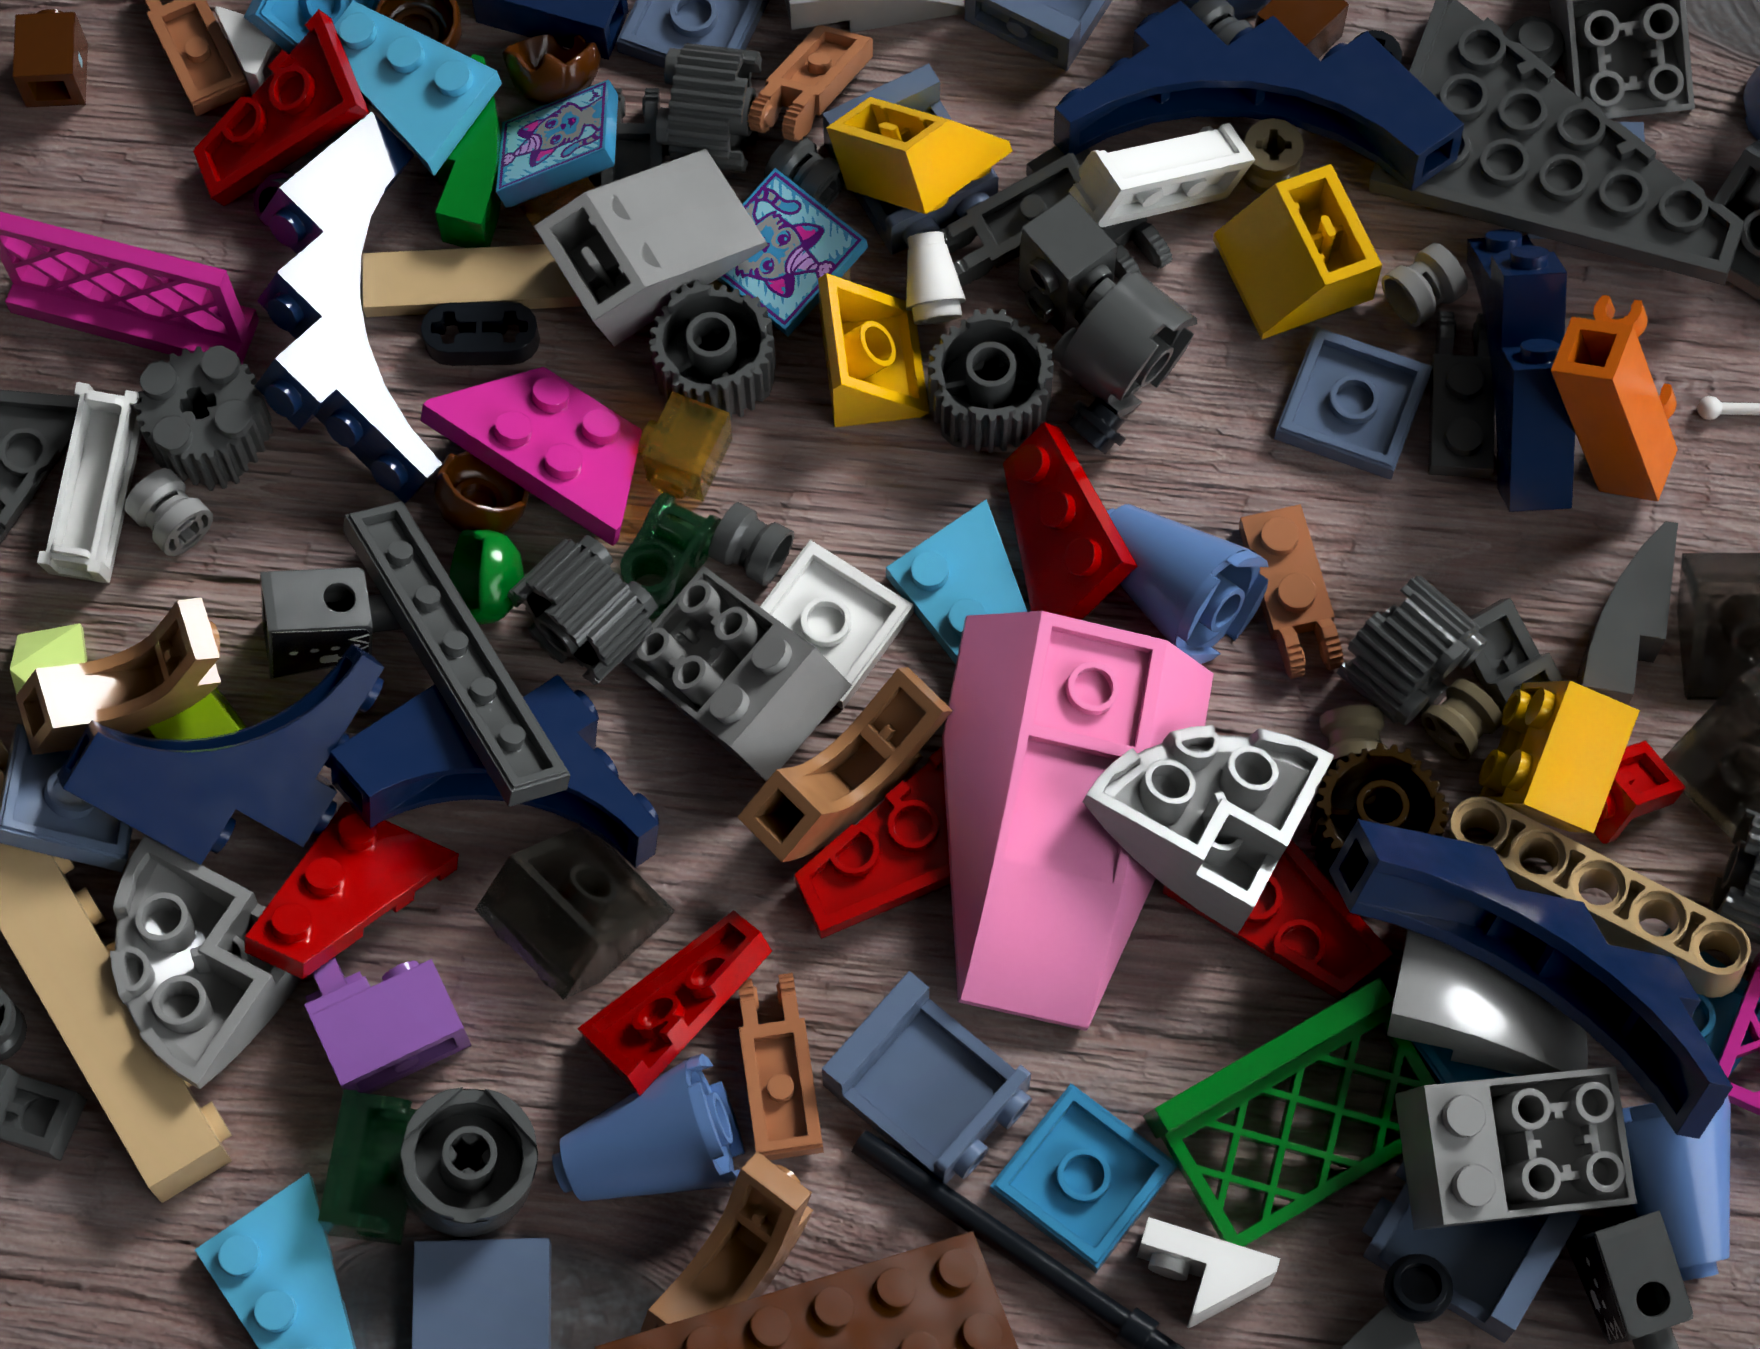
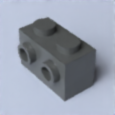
M1071 194L1021 228L1018 286L1025 293V301L1033 315L1044 324L1050 321L1062 336L1071 328L1080 326L1090 313L1085 308L1089 295L1104 279L1114 280L1117 245Z

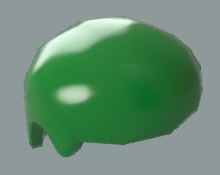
M463 530L459 535L454 550L449 578L478 625L493 624L504 618L514 607L507 595L524 577L521 554L509 537L503 533L491 530Z

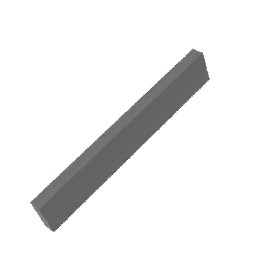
M403 501L346 514L342 529L507 806L510 807L567 790L571 776Z

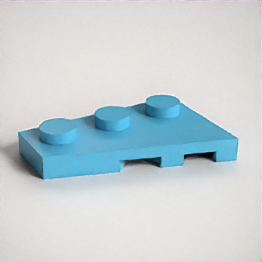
M353 0L334 26L364 101L372 105L387 122L389 128L402 142L405 141L419 156L422 164L435 176L501 86L502 82L497 70Z
M987 499L886 567V578L901 597L914 604V613L955 664L957 662L966 616L1027 612Z
M309 1172L195 1249V1252L258 1349H356L332 1261V1251L318 1205L319 1200L316 1188Z

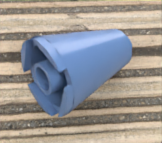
M1131 504L1107 510L1138 566L1119 585L1166 640L1198 663L1202 664L1211 661L1221 653L1215 650L1213 646L1225 634L1235 641L1245 630L1260 606L1268 585V579L1260 574V567H1269L1267 560L1251 549Z
M699 1054L684 1060L657 1077L641 1096L633 1092L561 1137L559 1143L560 1152L553 1154L552 1163L557 1181L563 1192L573 1191L576 1197L583 1202L734 1186L740 1170H734L733 1157L744 1154V1146L733 1108L722 1081L709 1085L702 1072L704 1069L713 1067L710 1059L704 1054Z
M1729 1096L1726 1097L1723 1105L1716 1112L1699 1139L1676 1135L1655 1103L1623 1108L1637 1204H1632L1631 1206L1636 1216L1639 1217L1660 1210L1683 1281L1719 1274L1716 1261L1730 1258L1731 1103Z

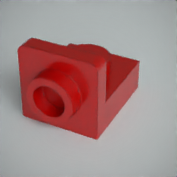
M1646 740L1630 745L1625 749L1594 834L1603 844L1617 840L1632 819L1674 804L1686 789L1685 785Z

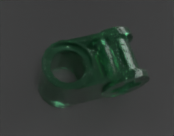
M663 492L655 500L647 513L642 528L624 553L620 563L621 579L627 584L630 581L636 582L646 574H655L664 578L661 583L655 586L641 585L650 593L658 606V609L649 619L658 618L690 582L697 569L706 562L709 557L708 551L711 540L721 521V518L715 515H709L705 518L676 504L675 496L668 492Z

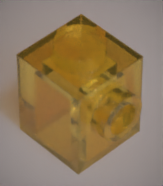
M672 391L658 422L650 420L645 426L639 441L638 454L643 457L646 481L651 482V485L656 490L666 496L683 499L686 495L703 502L732 441L730 413Z

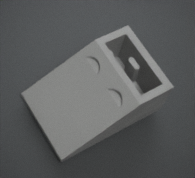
M1549 0L1553 23L1561 30L1564 38V50L1561 60L1567 87L1582 100L1585 97L1591 99L1602 108L1603 114L1608 119L1695 109L1686 0Z
M707 149L586 191L534 225L592 321L614 347L653 322L656 316H662L661 308L668 306L672 291L679 294L682 292V285L685 284L692 288L696 280L701 285H709L768 246V243Z
M704 565L651 625L653 627L651 633L622 660L628 668L765 781L771 777L776 769L783 767L852 686L813 645Z
M1616 1066L1424 1085L1395 1094L1414 1230L1637 1204Z

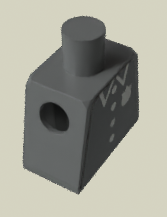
M361 568L260 572L262 624L270 679L334 668L351 644L372 655V633L401 630L400 625L382 595H368L365 572Z
M1660 1210L1566 1241V1246L1608 1344L1632 1340L1635 1349H1679L1671 1326L1693 1319V1310ZM1637 1293L1643 1300V1312L1637 1306Z

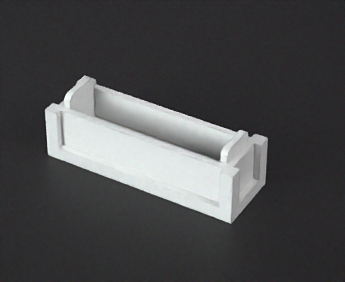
M1230 123L1222 124L1218 129L1214 130L1211 126H1206L1199 133L1108 153L1105 150L1091 151L1079 168L1081 180L1079 183L1073 184L1069 193L1102 228L1226 199L1253 164L1255 158Z
M76 382L74 394L79 399L46 552L39 551L37 563L48 574L110 584L125 516V501L130 492L142 432L136 419L138 414L135 409V405L140 403L139 393L126 390L125 395L122 396L94 391L87 383Z

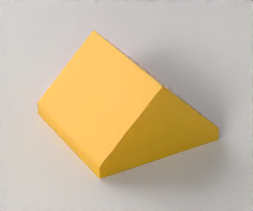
M828 273L819 277L820 322L834 427L921 418L928 414L929 406L917 325L914 324L912 311L906 310V301Z

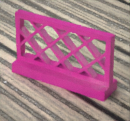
M0 211V259L13 283L5 300L11 313L169 355L174 353L177 356H181L182 349L185 348L190 353H194L196 347L201 346L203 352H206L210 347L222 345L234 351L237 357H239L241 364H243L259 323V317L256 309L239 305L226 270Z

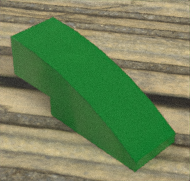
M472 54V59L486 65L483 56ZM494 95L437 172L439 184L445 186L435 211L442 242L464 248L490 247L501 206V199L496 193L501 127Z

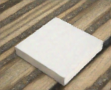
M809 540L760 606L813 645L852 685L836 704L842 710L914 613V604Z

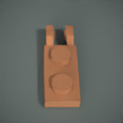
M143 0L148 10L146 14L151 27L196 117L251 94L248 82L206 0H174L165 5H162L161 0Z
M824 25L816 26L765 81V87L760 91L758 97H755V100L752 101L747 121L749 122L748 127H750V130L760 133L769 131V128H772L777 122L781 107L785 106L789 107V109L786 110V114L783 117L782 136H784V139L794 142L803 140V136L806 137L811 131L815 115L820 116L873 57V39Z
M1301 504L1240 517L1239 532L1244 547L1255 551L1268 562L1269 567H1260V574L1268 579L1267 590L1261 601V606L1271 640L1276 639L1288 678L1293 679L1305 675L1306 659L1304 651L1300 647L1297 634L1309 631L1315 632L1320 656L1324 665H1326V669L1329 671L1340 668V665L1344 662V656L1336 625L1334 624L1335 615Z
M793 973L778 975L779 982L776 985L779 1005L783 1007L784 1021L758 1024L757 1010L759 1009L757 988L753 985L752 979H747L738 988L743 1018V1027H739L755 1149L756 1152L758 1151L768 1160L824 1153L805 1018H799Z

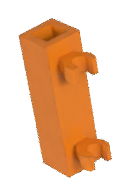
M1602 295L1594 306V319L1571 317L1552 365L1551 373L1599 492L1658 502L1678 450L1668 423V419L1675 412L1677 400L1671 384L1664 383L1661 393L1658 395L1638 337L1646 329L1648 321L1642 300H1634L1630 312L1625 317L1612 319L1615 308L1611 297Z

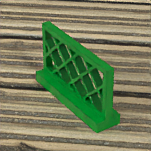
M1381 978L1374 980L1143 1115L1155 1138L1161 1137L1220 1240L1244 1247L1403 1152L1401 1137L1383 1147L1387 1131L1400 1135L1399 1123L1389 1121L1396 1088L1400 1086L1414 1089L1424 1085H1433L1436 1082L1411 1041L1387 1036L1392 1012L1389 1003L1394 1000ZM1378 1025L1381 1026L1394 1048L1389 1072L1354 1063L1360 1036ZM1347 1044L1344 1060L1328 1055ZM1314 1062L1341 1070L1333 1105L1299 1096L1304 1070ZM1402 1063L1411 1078L1400 1076ZM1352 1073L1386 1082L1378 1118L1344 1108ZM1292 1076L1288 1092L1272 1088ZM1261 1095L1286 1103L1277 1138L1242 1128L1249 1100ZM1296 1106L1331 1115L1323 1151L1288 1141ZM1236 1109L1232 1125L1215 1121ZM1341 1118L1376 1128L1368 1157L1357 1161L1333 1154ZM1201 1128L1230 1135L1222 1170L1217 1171L1197 1165L1183 1139ZM1240 1138L1275 1148L1267 1184L1231 1174ZM1285 1151L1320 1161L1314 1189L1304 1195L1277 1187ZM1331 1164L1347 1168L1327 1180ZM1205 1178L1219 1181L1216 1195H1214ZM1229 1184L1264 1194L1258 1222L1238 1234L1223 1210ZM1274 1197L1291 1201L1271 1213Z

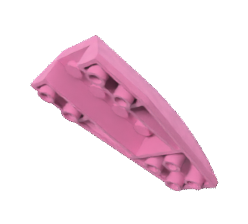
M1045 611L966 616L948 706L953 711L945 720L942 735L959 1003L1084 1031L1089 1028L1156 878L1134 860L1103 828L1085 806L1083 800L1097 778L1128 750L1133 748L1138 754L1145 749L1163 743L1165 737L1172 731L1205 726L1214 673L1168 640Z

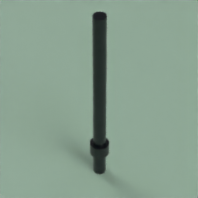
M865 1130L856 1141L852 1153L965 1231H973L975 1237L1111 1330L1117 1335L1114 1342L1123 1348L1185 1349L1157 1330L1160 1323L1137 1307L1131 1312L868 1130Z

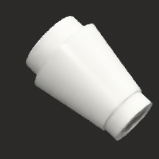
M939 231L925 232L908 237L906 310L912 311L914 324H938L961 318V303L965 302L966 298L948 246L945 244L944 233Z

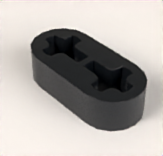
M515 302L440 304L429 310L423 318L421 325L422 337L427 353L434 361L448 366L520 364L533 357L540 343L535 315L528 307ZM517 324L520 333H517L515 342H504L503 334L507 331V325ZM456 325L459 333L455 335L454 343H443L441 336L445 335L446 326Z

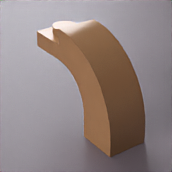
M202 598L177 600L148 637L124 651L90 662L35 669L16 695L32 755L72 750L91 720L103 726L127 734H133L185 711L210 694L221 683L215 664L220 658V636L216 625L208 620Z
M909 667L898 668L855 721L832 744L801 765L776 769L737 818L781 862L807 856L833 841L850 825L856 824L885 798V795L897 786L923 758L919 751L953 710Z
M757 1151L740 1169L727 1206L714 1230L679 1277L648 1309L640 1333L762 1296L791 1253L810 1219L813 1209L807 1206L812 1192L801 1185L799 1179L792 1171L784 1166L772 1163Z

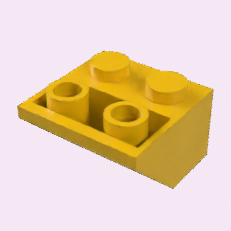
M873 97L867 98L826 127L847 190L922 214L942 208L948 202L949 197L971 181L986 176L991 171L993 165L1013 152L1008 140L950 119Z
M1332 164L1275 183L1213 235V241L1261 340L1374 299L1382 263Z
M1570 680L1522 683L1520 690L1517 689L1511 694L1504 707L1502 724L1506 728L1498 749L1491 751L1482 765L1479 784L1483 788L1480 796L1494 799L1539 823L1568 832L1594 833L1640 710Z

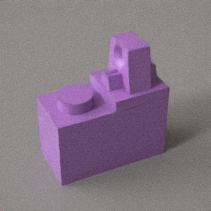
M336 957L313 972L320 990L305 996L308 1003L304 1004L350 1103L471 1046L432 959L421 964L417 961L399 964L383 975V982L372 987L366 976L362 977L360 971L345 978Z

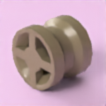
M1270 118L1252 125L1245 135L1244 144L1255 158V161L1242 179L1248 187L1263 194L1275 183L1298 176L1304 142L1298 129L1285 120ZM1274 149L1280 152L1279 156L1274 154Z
M1457 679L1446 690L1447 699L1441 705H1431L1422 714L1421 722L1428 735L1444 751L1460 760H1468L1478 749V739L1483 734H1493L1502 725L1503 715L1493 699L1480 687L1468 680Z
M1361 704L1347 705L1329 710L1320 716V731L1328 738L1329 748L1326 751L1335 755L1327 771L1329 769L1334 770L1336 762L1340 759L1346 762L1348 754L1353 752L1359 757L1362 749L1367 748L1370 751L1376 749L1378 743H1382L1380 742L1379 732L1384 728L1385 722L1384 714L1378 707Z

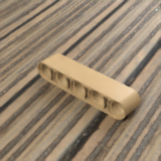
M1484 796L1471 797L1462 801L1454 809L1448 838L1470 842L1464 837V831L1470 828L1487 830L1493 835L1494 839L1480 845L1495 849L1517 889L1584 902L1608 944L1674 957L1695 992L1709 998L1723 997L1732 993L1740 984L1749 960L1751 946L1750 939L1744 929L1736 923L1494 799ZM1528 858H1540L1548 862L1553 870L1546 874H1534L1527 871L1521 862ZM1587 888H1598L1609 894L1612 902L1605 905H1594L1583 899L1580 892ZM1652 918L1662 920L1670 927L1672 933L1666 936L1651 935L1642 928L1640 922ZM1709 949L1722 951L1729 956L1733 965L1726 968L1710 966L1703 960L1700 953Z

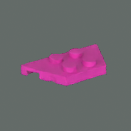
M544 366L434 397L423 403L421 422L608 544L614 546L618 542L642 429Z

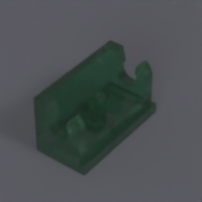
M343 1090L318 1218L319 1223L329 1236L401 1245L408 1204L401 1190L398 1169L402 1140L411 1117L417 1111V1109L411 1108V1101L390 1096L359 1093L356 1090Z

